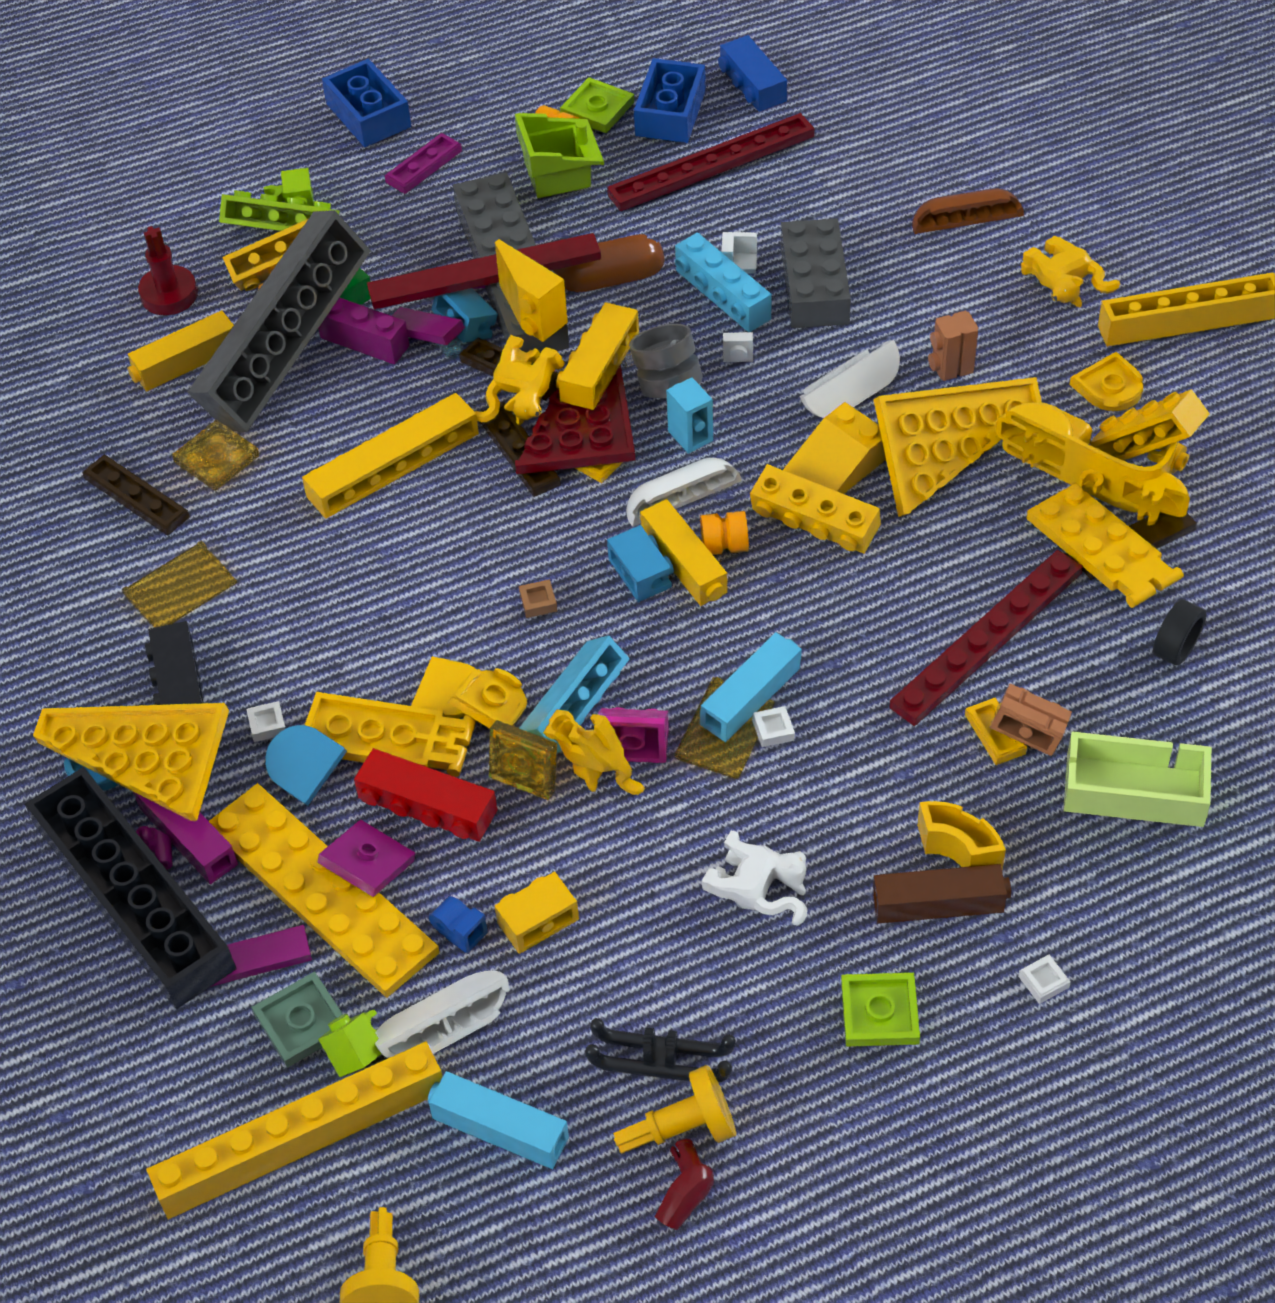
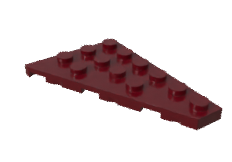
M621 364L594 410L560 402L559 389L550 396L549 405L546 411L539 416L532 429L533 434L527 438L519 460H515L516 475L636 461Z

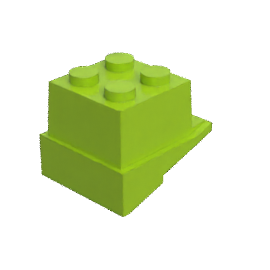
M538 113L515 114L516 134L537 198L591 187V165H604V160L588 119L550 118L546 114Z

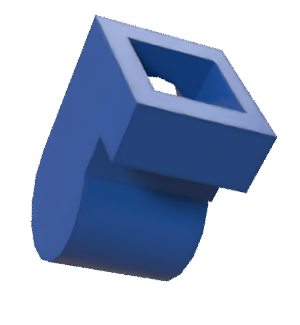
M448 896L429 915V921L433 927L466 954L488 933L485 914L476 908L472 910L467 908L463 902L453 896ZM474 930L473 935L470 938H468V936Z

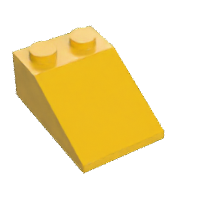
M498 239L495 242L500 287L521 328L528 335H533L544 342L568 323L564 279Z
M844 402L823 418L783 470L845 494L886 461L879 425Z

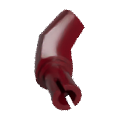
M690 1139L680 1140L675 1143L676 1147L672 1146L670 1149L681 1174L670 1185L655 1215L657 1220L674 1230H678L693 1210L709 1194L714 1184L713 1170L710 1166L702 1164L693 1141Z

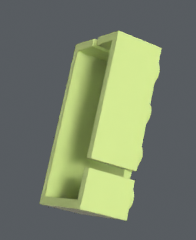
M1071 732L1067 753L1064 811L1204 827L1211 799L1212 747L1180 743L1174 768H1168L1173 742Z

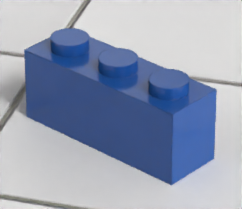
M749 35L720 45L719 67L723 73L726 72L731 78L733 85L742 91L748 103H752L760 112L787 102V79Z

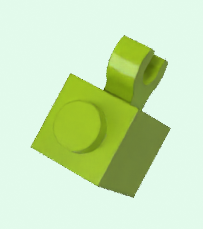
M309 168L281 171L282 185L263 187L266 195L278 196L277 202L285 201L287 203L288 197L303 199L304 205L314 206Z
M375 1010L361 1013L352 1018H349L348 1014L339 1016L328 1024L330 1030L318 1039L339 1077L365 1068L382 1054L375 1045L379 1039L375 1033L377 1029L375 1030L371 1025V1018L377 1014Z

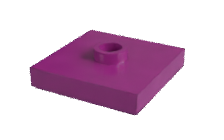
M360 819L319 853L317 863L374 897L414 862L416 853Z

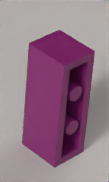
M340 297L318 328L320 338L394 365L410 346L405 320Z

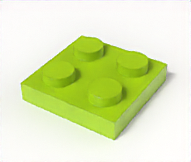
M588 77L560 107V113L565 112L579 117V119H588L591 128L607 133L635 102L634 94Z
M914 972L841 975L846 1047L920 1044Z

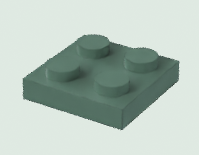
M315 971L251 1007L254 1016L287 1068L323 1048L318 1039L330 1030L328 1024L343 1015Z

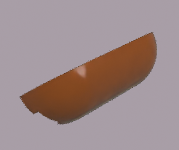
M991 188L936 197L924 202L914 215L912 228L914 234L1021 217L1024 216V210L1014 194L1005 189Z
M637 234L598 243L601 251V260L553 270V273L564 279L566 290L587 292L649 278L661 270L665 257L659 241L656 242L648 239L645 234Z

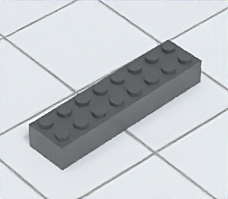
M507 172L453 184L456 211L474 259L496 254L495 242L498 239L516 250L536 245ZM499 282L485 285L492 307L498 313L497 320L505 342H507L510 335L522 338L524 342L519 349L525 353L534 348L538 349L540 353L545 347L557 351L569 348L567 324L542 342L533 335H528L521 328Z
M335 210L313 212L187 391L226 431L247 432L371 252Z

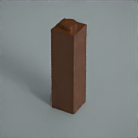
M1001 864L874 875L872 895L877 924L1004 913L1006 899L1011 898L1009 877H1003Z

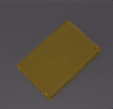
M200 540L195 546L130 586H125L122 588V592L155 628L173 624L235 585L237 580L207 549L205 543Z
M713 677L674 756L680 761L739 780L758 740V736L752 722V717L727 742H724L700 725L701 704L724 683L721 678ZM769 699L757 712L772 709L775 701Z

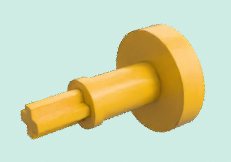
M705 1065L689 1072L694 1092L693 1096L657 1111H649L645 1113V1120L614 1132V1141L620 1153L623 1154L654 1140L657 1145H660L669 1138L703 1124H707L710 1133L717 1143L735 1137L736 1129L731 1112L711 1068Z
M379 1207L378 1212H370L369 1237L363 1243V1255L365 1256L364 1271L352 1275L343 1283L340 1289L339 1303H419L417 1283L407 1274L396 1270L398 1242L392 1237L393 1213L387 1212L385 1207Z

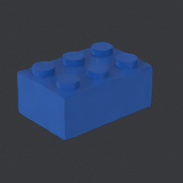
M369 58L322 78L326 104L364 148L412 127L408 101Z
M652 59L634 108L635 136L674 142H689L706 91L705 64Z

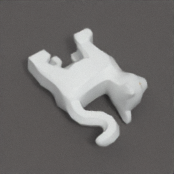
M731 830L724 842L725 846L729 848L725 859L732 866L738 867L735 875L730 876L726 874V870L719 866L716 869L709 868L702 879L703 890L720 898L735 901L742 909L757 910L766 915L773 916L785 910H793L792 924L796 926L802 924L807 917V907L804 902L795 897H783L774 902H768L765 897L774 879H778L800 895H804L806 892L803 885L806 875V856L801 851L779 854L766 846L741 842L739 834Z

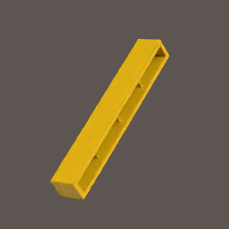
M427 1041L147 1168V1173L167 1219L169 1220L428 1100L433 1084L435 1082L440 1083L443 1078L442 1071Z

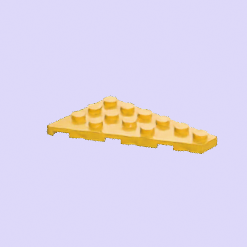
M225 703L44 708L40 713L33 737L39 744L190 821H197L229 710Z

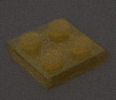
M218 420L212 422L172 454L174 463L214 491L218 490L260 456L256 446Z
M496 720L490 727L489 777L549 800L555 792L557 743Z

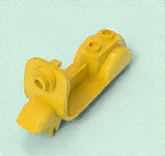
M1024 403L1013 407L998 418L996 434L1003 440V449L1008 454L1022 460V463L1026 462L1031 465L1030 467H1036L1070 485L1076 483L1090 495L1114 507L1137 513V520H1142L1145 516H1149L1147 522L1149 526L1157 522L1160 512L1176 517L1186 516L1190 502L1187 488L1178 478L1172 475L1177 470L1181 472L1189 460V454L1186 453L1187 446L1179 443V441L1158 448L1161 451L1153 450L1148 452L1147 458L1157 464L1143 467L1113 457L1089 445L1092 435L1090 424L1060 410L1056 406L1047 403Z

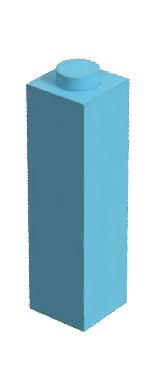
M775 632L701 704L700 725L724 742H727L753 716V713L757 712L800 669L802 649L793 640L786 639Z
M446 1071L440 1083L435 1082L430 1089L427 1101L434 1120L550 1169L554 1168L569 1139L566 1120Z

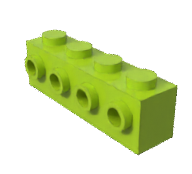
M234 190V196L222 194L219 222L282 231L309 219L315 211H333L334 209H330L331 203L314 201V206L304 205L303 199L288 197L287 203L277 202L278 196L261 194L260 199L251 198L250 192Z

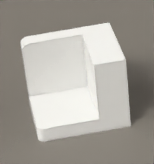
M723 232L722 253L748 274L756 273L757 233Z

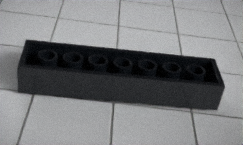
M84 767L25 803L26 809L37 830L176 1010L237 969L226 943Z

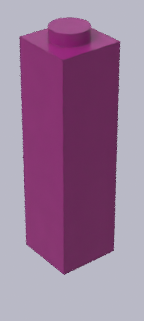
M133 792L139 809L161 832L170 837L176 849L210 885L238 865L232 845L200 812L197 821H190Z

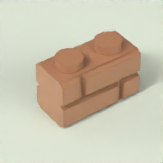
M966 310L954 313L952 317L947 315L936 318L935 331L930 333L933 353L928 355L929 365L932 371H936L943 381L957 378V375H968L974 371L979 328Z
M1009 684L989 728L1052 756L1065 733L1072 711L1061 707L1055 702H1050L1034 695L1024 688Z

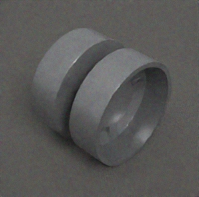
M666 324L653 327L639 333L630 341L629 347L634 365L639 368L637 376L641 391L646 397L667 398V389L691 377L698 384L702 381L703 375L698 357L693 354L695 352V344L691 329L683 324Z

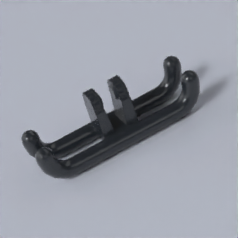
M594 1018L590 1023V1029L596 1038L607 1044L643 1049L644 1061L604 1055L600 1052L597 1045L594 1044L586 1047L585 1055L592 1065L606 1071L690 1081L689 1072L699 1067L676 1065L677 1053L722 1057L733 1052L736 1046V1039L731 1034L723 1036L721 1042L678 1038L677 1031L668 1030L666 1037L655 1035L654 1028L648 1027L645 1028L644 1034L617 1031L607 1028L602 1019ZM721 1061L717 1068L711 1069L718 1083L727 1080L731 1075L732 1066L728 1061Z

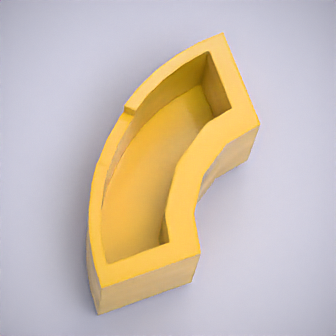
M939 801L919 803L917 826L925 854H940L949 857L961 867L1001 864L1003 870L1005 846L999 834L984 818L979 820L963 811L962 806Z

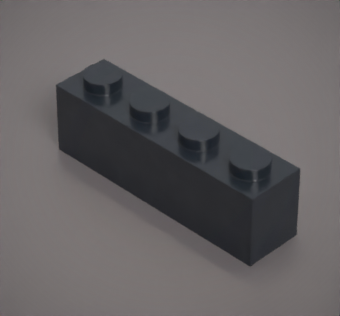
M187 621L148 629L150 642L145 643L148 661L154 662V667L149 668L152 686H158V693L153 694L155 705L204 703L193 639Z

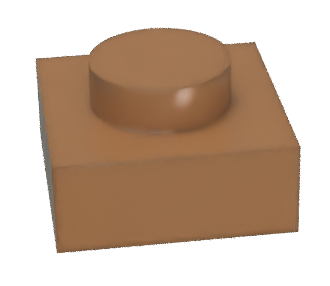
M550 579L518 586L526 618L557 612V603Z

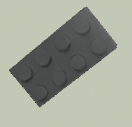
M838 218L781 222V254L791 328L850 324L851 298Z

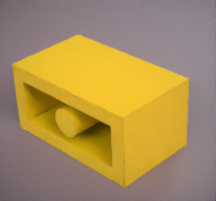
M555 871L545 877L536 878L528 887L515 894L506 895L498 904L494 905L497 924L519 954L579 920L577 900Z

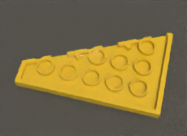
M1036 377L882 395L873 399L898 517L910 514L913 509L930 498L934 492L945 486L959 472L1002 440L996 434L997 420L1000 416L1013 407L1024 403H1042Z

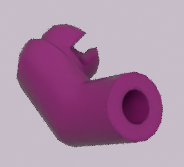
M139 827L136 833L155 854L165 869H170L173 866L170 837L153 827Z

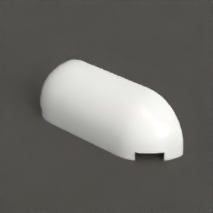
M886 341L881 347L869 353L868 349L859 353L803 390L804 394L800 396L806 409L818 417L825 418L842 403L846 402L855 407L889 385L895 378L900 363L899 351L895 341Z
M719 458L701 459L640 485L628 500L626 509L628 521L632 527L641 524L640 511L665 499H668L672 506L677 509L742 481V478L734 466Z
M499 971L475 973L399 1012L385 1021L375 1032L379 1038L375 1043L376 1047L386 1058L397 1055L427 1041L433 1054L489 1024L501 1013L499 1009L504 1002L506 992H509L507 976Z

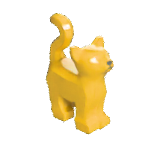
M1053 236L1045 242L1044 250L1049 254H1053L1052 258L1047 257L1040 249L1035 247L1023 253L1021 273L1024 275H1035L1043 286L1052 290L1051 297L1053 301L1071 302L1080 308L1082 306L1079 296L1080 286L1084 281L1082 278L1088 274L1093 275L1091 282L1094 288L1101 293H1113L1120 286L1119 280L1103 281L1105 271L1097 262L1092 260L1086 250L1076 247L1061 237Z
M510 335L502 350L499 364L494 371L493 380L486 391L485 398L489 408L484 412L475 411L477 421L490 422L496 418L500 408L497 394L501 391L517 393L504 406L505 410L512 411L516 415L517 425H521L524 420L538 417L541 414L540 399L549 389L552 373L555 369H562L565 364L558 351L545 347L541 353L535 348L525 353L519 349L522 347L524 340Z
M556 709L543 733L548 738L555 739L559 743L564 756L572 762L574 774L585 780L589 790L596 792L598 780L602 773L614 770L616 771V782L624 791L633 795H639L644 792L645 787L630 778L632 768L624 757V749L606 716L592 714L590 719L595 724L594 729L585 730L574 720L573 715L569 711Z

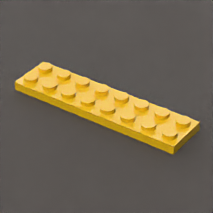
M258 783L209 820L215 829L232 845L236 859L386 998L440 953L439 946L382 894L378 893L372 897L317 863L319 853L328 846Z

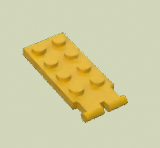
M1076 483L1027 510V520L1081 564L1111 591L1118 589L1126 596V602L1131 608L1154 596L1156 589L1162 591L1184 577L1183 571L1179 567L1172 569L1161 560V552Z
M316 692L305 722V726L317 729L344 747L347 752L343 756V760L364 763L372 748L428 768L447 770V773L454 777L460 776L467 749L464 746L470 744L476 720L468 715H465L463 719L445 717L444 711L322 692Z

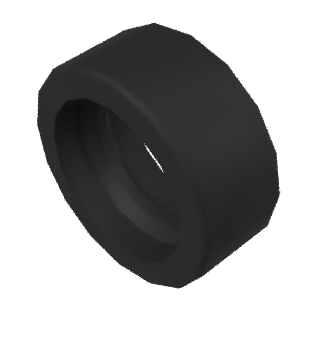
M1184 599L1176 602L1168 612L1157 633L1153 646L1154 655L1174 665L1183 663L1191 653L1202 632L1207 616L1206 610Z

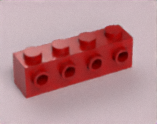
M372 748L354 778L358 798L364 803L390 809L401 817H412L431 828L439 827L448 830L461 839L470 838L480 842L498 811L495 791Z

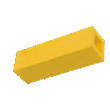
M222 310L128 353L131 366L127 367L128 372L134 383L140 382L146 392L207 364L234 325Z
M668 499L640 511L641 526L648 535L654 536L660 553L663 557L667 556L670 559L674 568V574L700 606L710 601H716L727 593V572Z

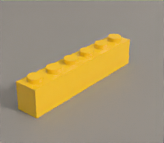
M1272 272L1102 300L1098 328L1106 347L1275 319V274Z
M454 393L302 476L306 497L322 516L327 519L478 435L477 415L457 393Z

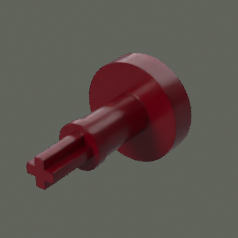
M153 226L147 227V232H144V237L148 248L145 252V257L150 266V271L141 278L138 285L142 305L146 310L157 315L180 313L188 309L197 298L198 289L194 275L182 266L173 265L171 249L164 244L161 229L159 227L154 229Z

